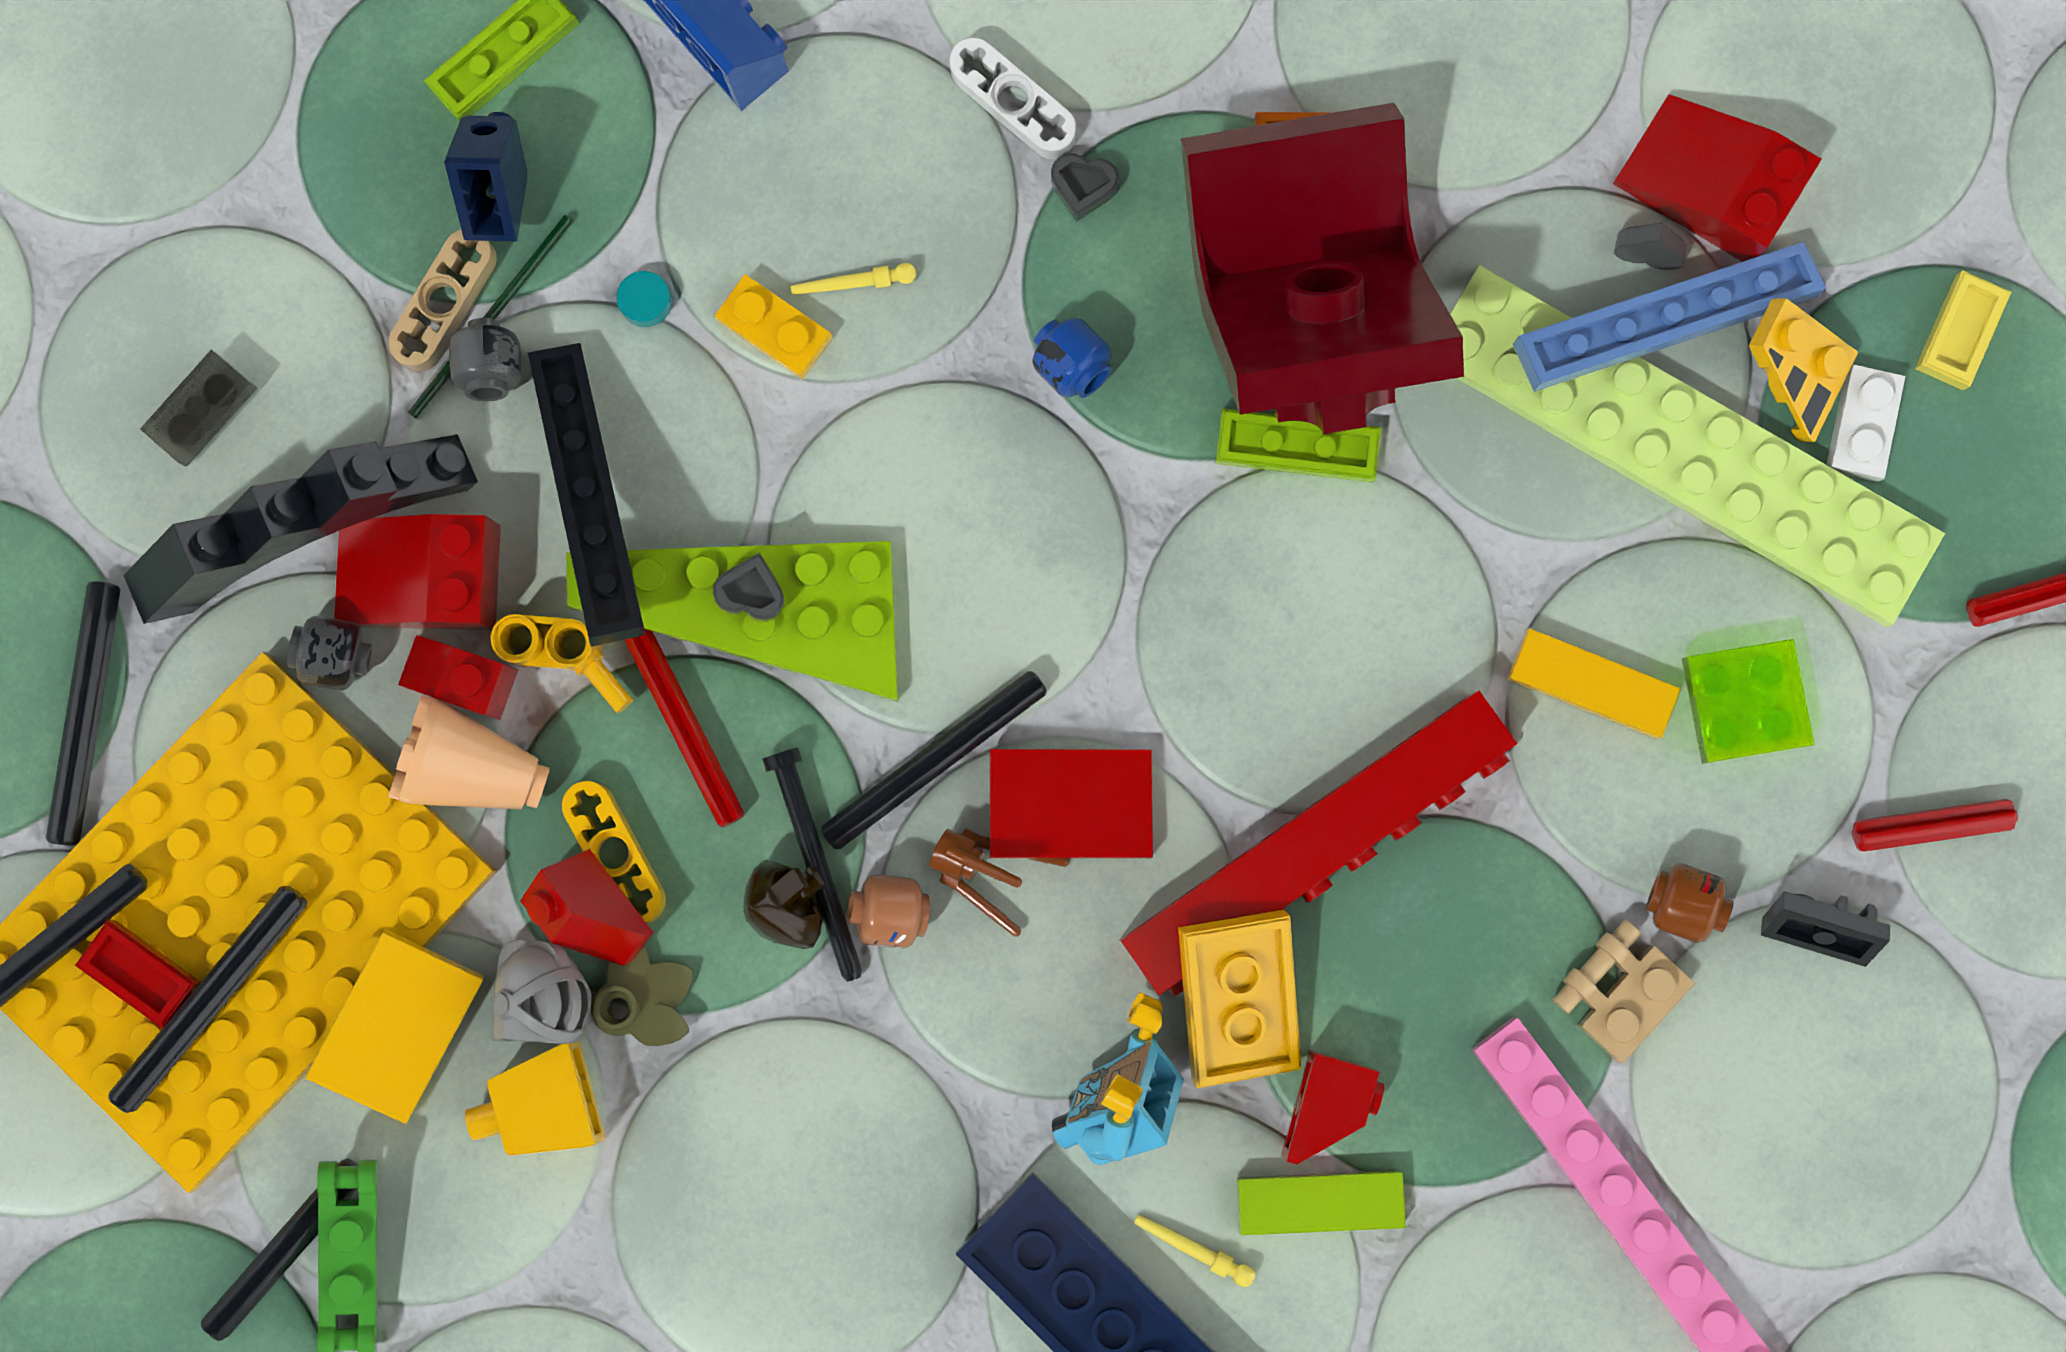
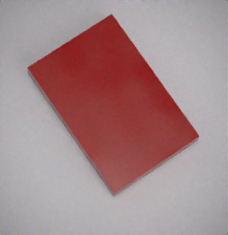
M990 749L989 859L1153 858L1152 750Z

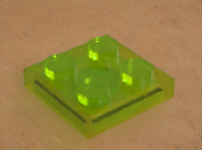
M1794 639L1681 658L1702 764L1815 745Z

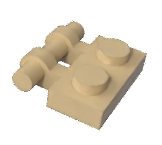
M1624 920L1612 934L1606 932L1596 942L1595 946L1598 950L1579 971L1573 968L1562 980L1565 986L1552 999L1566 1014H1569L1581 1000L1587 1004L1591 1010L1577 1025L1615 1061L1621 1064L1628 1059L1695 984L1655 946L1649 945L1636 959L1628 948L1641 935V932L1627 920ZM1613 965H1616L1623 972V975L1605 994H1602L1595 985Z

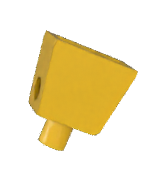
M580 1041L558 1045L487 1080V1087L491 1102L465 1110V1122L471 1139L476 1141L500 1134L507 1156L584 1148L596 1145L606 1139Z

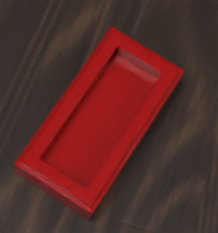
M116 920L106 921L75 964L77 968L161 1028L165 1026L201 982Z

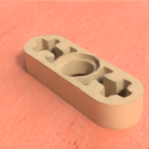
M461 229L455 231L447 238L389 336L388 344L392 356L407 369L416 372L426 371L434 367L441 359L450 343L451 336L459 329L496 266V251L489 241L464 240ZM477 244L476 250L481 255V259L477 263L468 261L464 265L459 252L462 248L472 250ZM451 269L456 275L460 272V275L468 281L466 286L463 287L455 278L445 274L447 270ZM441 287L454 289L457 300L453 309L444 314L432 312L429 305L432 293ZM423 314L432 323L441 326L439 331L435 332L429 325L425 330L426 326L418 320L420 315ZM422 335L421 340L427 345L425 352L421 354L414 351L410 355V350L405 346L406 340L409 337L417 340Z

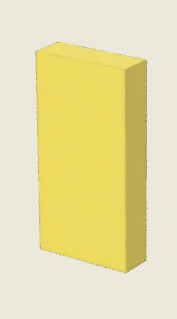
M1964 270L1956 274L1914 369L1960 390L1971 387L2012 292Z

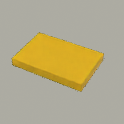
M1278 910L1178 927L1191 1081L1198 1089L1301 1070L1290 915L1285 910Z
M384 929L310 1066L305 1079L407 1124L483 982L484 975Z

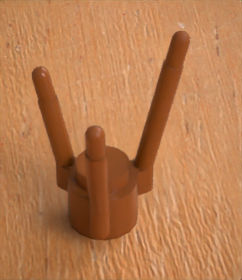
M947 828L935 847L929 867L942 873L939 880L940 883L956 890L1012 936L1018 937L1021 934L1020 927L965 883L962 878L972 881L979 871L1016 888L1022 885L1021 878L983 860L985 852L978 848L989 850L988 837L980 836L966 828L962 834ZM1029 859L1066 867L1070 863L1069 859Z

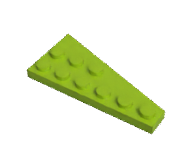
M891 541L627 550L644 629L796 674L800 673L831 682L835 685L877 695L894 702L898 701ZM566 552L567 606L570 609L583 612L571 554ZM759 552L780 585L784 595V607L781 613L775 619L767 622L757 621L746 612L741 614L726 613L716 604L713 596L714 584L723 573Z

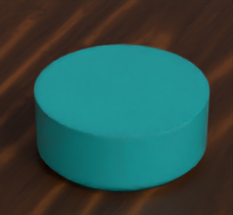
M637 271L624 278L618 287L616 295L617 304L622 314L630 323L640 327H651L661 323L668 316L672 307V295L665 281L659 275L650 271Z

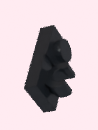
M1783 891L1762 917L1761 936L1866 967L1890 942V925L1876 921L1878 914L1873 904L1868 903L1859 915H1855L1847 910L1848 898L1841 895L1833 905L1816 901L1808 895Z

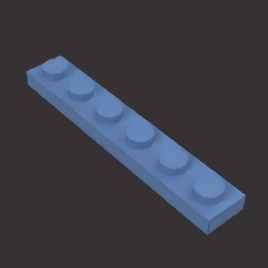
M1801 242L1519 335L1513 346L1531 387L1536 392L1762 316L1771 299L1787 298L1792 303L1798 304L1818 297L1826 287L1805 243Z

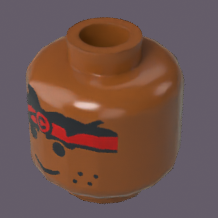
M1679 863L1671 867L1668 872L1663 870L1658 872L1648 897L1646 911L1653 913V924L1657 929L1691 942L1700 943L1710 936L1713 929L1719 932L1725 930L1734 902L1724 899L1726 886L1721 877Z

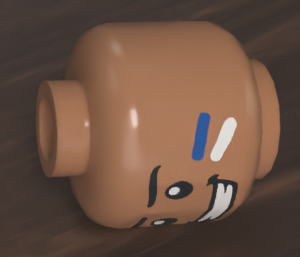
M878 874L871 875L864 881L861 892L851 891L848 902L847 922L849 924H857L859 939L866 945L900 949L907 948L914 943L916 937H924L930 913L929 895L922 893L919 884L914 879Z

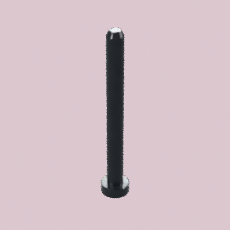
M793 748L763 758L766 772L775 771L806 869L815 867L825 883V886L815 893V897L822 913L841 976L847 982L861 977L862 967L795 763L802 761L799 749Z

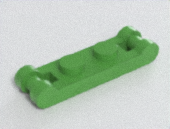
M360 1160L358 1166H338L337 1161H320L317 1172V1352H377L378 1161ZM358 1188L359 1199L338 1200V1189ZM358 1314V1328L338 1329V1315Z

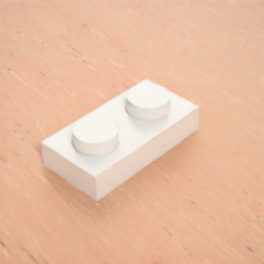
M1852 365L1842 385L1826 465L1843 475L1873 482L1885 479L1906 376Z

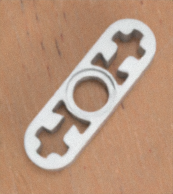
M967 38L955 45L949 59L950 71L954 83L1039 156L1046 159H1057L1059 156L1071 151L1076 139V123L1074 117L1066 108L988 42L979 38ZM979 56L983 58V70L994 80L988 93L984 92L987 89V79L976 70L970 71L968 75L964 73L963 59L965 57L972 61L976 60ZM998 71H1001L1002 74H1000L998 77H996ZM1010 86L1023 89L1028 96L1026 105L1018 111H1008L1002 108L997 99L1003 89ZM1038 104L1042 106L1039 109V119L1047 126L1053 127L1057 123L1062 124L1061 136L1063 139L1061 141L1054 137L1050 138L1047 142L1042 140L1043 128L1036 120L1031 118ZM1030 119L1028 126H1024L1023 123Z

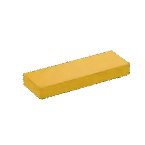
M1531 628L1525 631L1507 678L1509 681L1655 739L1663 737L1681 690L1679 687Z

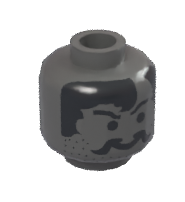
M476 318L468 322V327L461 328L451 336L449 343L450 378L458 389L464 391L467 398L486 402L501 400L507 397L508 391L519 384L521 379L520 342L514 332L500 327L499 321L491 318Z
M312 616L307 619L303 627L295 626L293 629L288 650L287 667L295 669L297 679L302 684L334 690H346L353 684L356 674L367 675L372 644L362 643V630L355 622L323 616Z

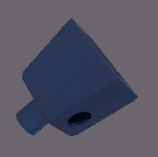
M492 112L487 116L467 115L462 117L444 164L464 240L517 242L527 184V167L517 121L504 112ZM490 185L489 195H495L496 199H491L486 195V190Z

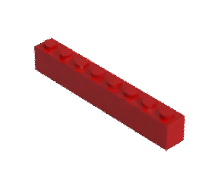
M1480 690L1459 701L1122 937L1120 942L1154 991L1161 995L1168 990L1172 997H1175L1184 991L1178 927L1284 910L1287 905L1302 896L1306 903H1309L1333 886L1328 877L1344 865L1348 867L1350 872H1353L1375 857L1378 853L1373 848V845L1390 834L1397 841L1418 827L1422 822L1417 814L1428 806L1435 803L1437 808L1441 810L1462 796L1466 791L1461 783L1475 773L1479 772L1481 777L1485 779L1510 762L1505 752L1518 743Z

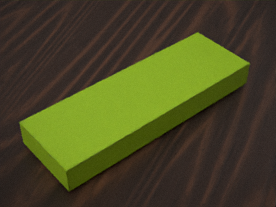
M517 0L423 81L460 122L462 117L474 115L580 23L561 0Z
M1222 409L1215 464L1373 483L1376 479L1381 427L1367 426L1365 428L1323 435L1319 427L1308 422L1287 421L1278 423L1276 416L1273 414L1254 412L1240 415L1238 410Z
M1400 1170L1236 1177L1239 1233L1241 1236L1406 1228L1403 1172Z

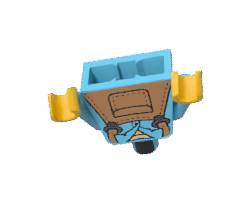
M1141 992L1137 994L1130 1007L1127 1022L1140 1027V1029L1132 1031L1127 1053L1085 1075L1078 1083L1070 1111L1054 1118L1052 1121V1133L1062 1148L1068 1149L1079 1144L1093 1163L1103 1165L1113 1161H1121L1123 1158L1167 1145L1184 1078L1157 1044L1158 1038L1155 1034L1162 1025L1161 1013L1163 1011V1004L1161 1001Z

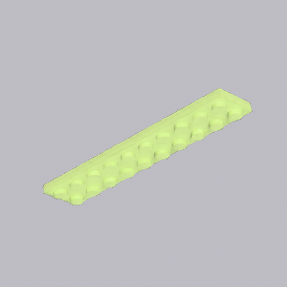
M1481 265L1474 272L1450 313L1463 336L1464 377L1457 378L1458 380L1882 626L1894 625L1944 537V532L1640 357L1534 392L1513 343L1519 335L1571 319V317Z

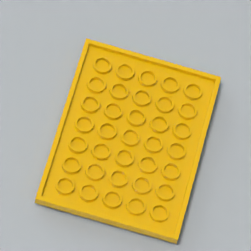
M262 652L0 924L1 965L124 865L132 864L146 877L148 887L145 892L110 920L118 921L181 968L202 981L279 887L290 886L301 893L307 900V905L134 1112L125 1113L110 1102L108 1094L162 1028L75 966L103 925L0 1007L2 1012L187 1193L196 1191L307 1074L383 930L387 929L426 948L498 872L429 805L407 804L388 797L395 773L276 659L265 652Z

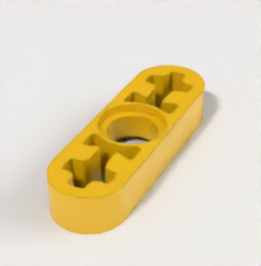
M582 781L572 785L564 794L562 812L582 851L590 849L612 879L631 873L638 865L642 874L633 876L631 879L639 891L650 890L653 898L646 903L649 911L645 915L639 909L637 911L647 924L655 921L664 911L666 895L613 794L607 787L596 782ZM584 792L588 796H599L602 803L595 808L601 823L607 824L613 818L616 824L615 828L598 832L591 840L587 835V831L597 829L594 821L589 815H578L576 808L582 805L580 795ZM612 837L622 839L629 850L627 861L617 869L606 867L600 859L602 844ZM620 883L618 885L630 901L633 898L631 890L627 883Z

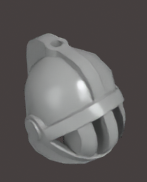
M514 940L508 942L502 948L497 964V976L494 983L492 1041L566 1044L582 1040V1031L587 1025L591 1013V992L577 963L561 946L550 941Z

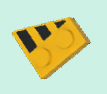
M1787 298L1771 299L1749 344V348L1758 366L1766 372L1768 386L1777 403H1787L1797 423L1791 429L1794 437L1800 442H1815L1855 361L1858 351Z

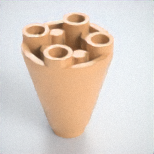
M424 695L421 696L412 722L413 727L409 738H406L388 797L407 804L518 810H522L523 806L526 805L537 809L550 767L537 764L538 758L444 701Z

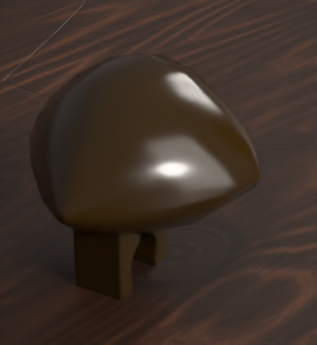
M770 860L762 861L753 869L745 888L743 912L746 922L761 937L774 943L800 949L813 948L821 934L822 913L813 895L825 886L816 868L809 867L804 873H801L799 868H790Z

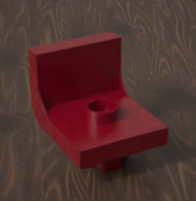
M1395 103L1180 138L1192 256L1200 304L1205 323L1240 415L1273 409L1278 423L1287 421L1308 422L1319 427L1323 435L1367 427L1366 416L1369 412L1380 406L1396 403L1395 388L1464 377L1463 336L1425 272L1417 253L1408 205L1404 117Z

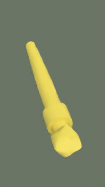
M901 263L893 269H890L889 265L873 267V271L791 285L792 295L873 285L876 288L890 287L892 282L897 281L902 284H910L916 279V269L910 263Z
M1139 1214L1137 1215L1134 1224L1210 1266V1271L1223 1278L1226 1275L1232 1277L1234 1283L1240 1287H1248L1253 1283L1255 1271L1246 1264L1237 1265L1233 1262L1234 1258L1219 1250L1216 1253L1173 1230Z

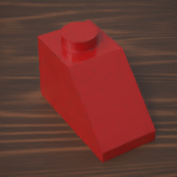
M416 635L398 685L458 707L501 720L518 670L497 661Z
M590 849L541 869L520 900L531 920L540 927L551 943L622 966L634 960L654 933Z
M1309 1050L1281 1153L1285 1161L1298 1165L1366 1126L1368 1115H1377L1381 1106L1384 1083L1377 1082L1380 1072L1369 1066Z

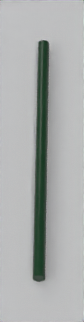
M566 215L561 218L483 318L496 319L571 225L573 221ZM450 359L408 411L414 418L417 419L450 377Z

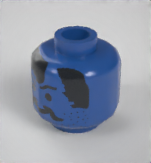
M1071 318L1061 323L1057 320H1052L1038 332L1034 339L1037 348L1032 358L1033 367L1062 397H1073L1079 395L1081 398L1088 397L1102 386L1111 373L1112 369L1109 365L1111 358L1110 347L1082 319Z

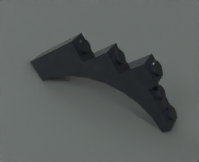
M458 434L379 448L375 441L330 449L300 478L252 486L224 514L172 524L123 576L143 624L191 614L214 595L237 580L302 546L394 510L468 491L478 483V480Z

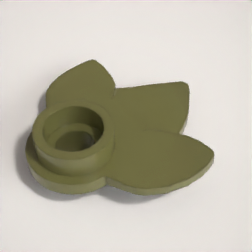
M644 945L631 963L625 966L612 962L608 963L607 984L597 991L591 1003L592 1019L602 1032L612 1036L631 1034L646 1046H663L679 1041L689 1033L690 1029L685 1019L675 1008L682 1003L688 994L694 972L690 967L675 962L651 964L650 956ZM618 999H625L629 1006L627 1015L622 1019H615L611 1013V1006Z

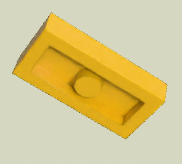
M746 274L743 275L714 315L717 322L801 380L804 379L833 338L831 332Z

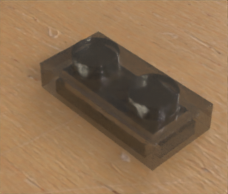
M211 349L145 422L140 430L179 464L187 467L254 393L257 387L222 356Z

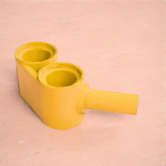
M512 614L499 619L494 625L490 636L491 646L495 654L501 659L524 668L569 669L575 671L578 676L585 675L617 714L633 703L632 697L602 663L601 660L604 658L602 654L603 644L590 646L585 623L572 618ZM521 628H529L532 634L530 647L524 653L514 655L510 648L512 635ZM582 632L586 640L583 653L575 659H567L563 653L565 639L572 633Z

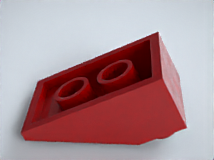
M1668 94L1614 180L1613 185L1743 262L1758 257L1768 248L1822 158L1774 130Z
M422 514L377 517L340 530L338 537L334 619L357 623L360 627L492 630L496 624L501 525L486 515Z

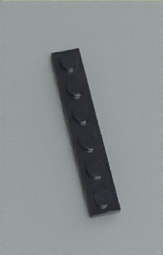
M581 343L528 352L590 646L644 636L643 620Z

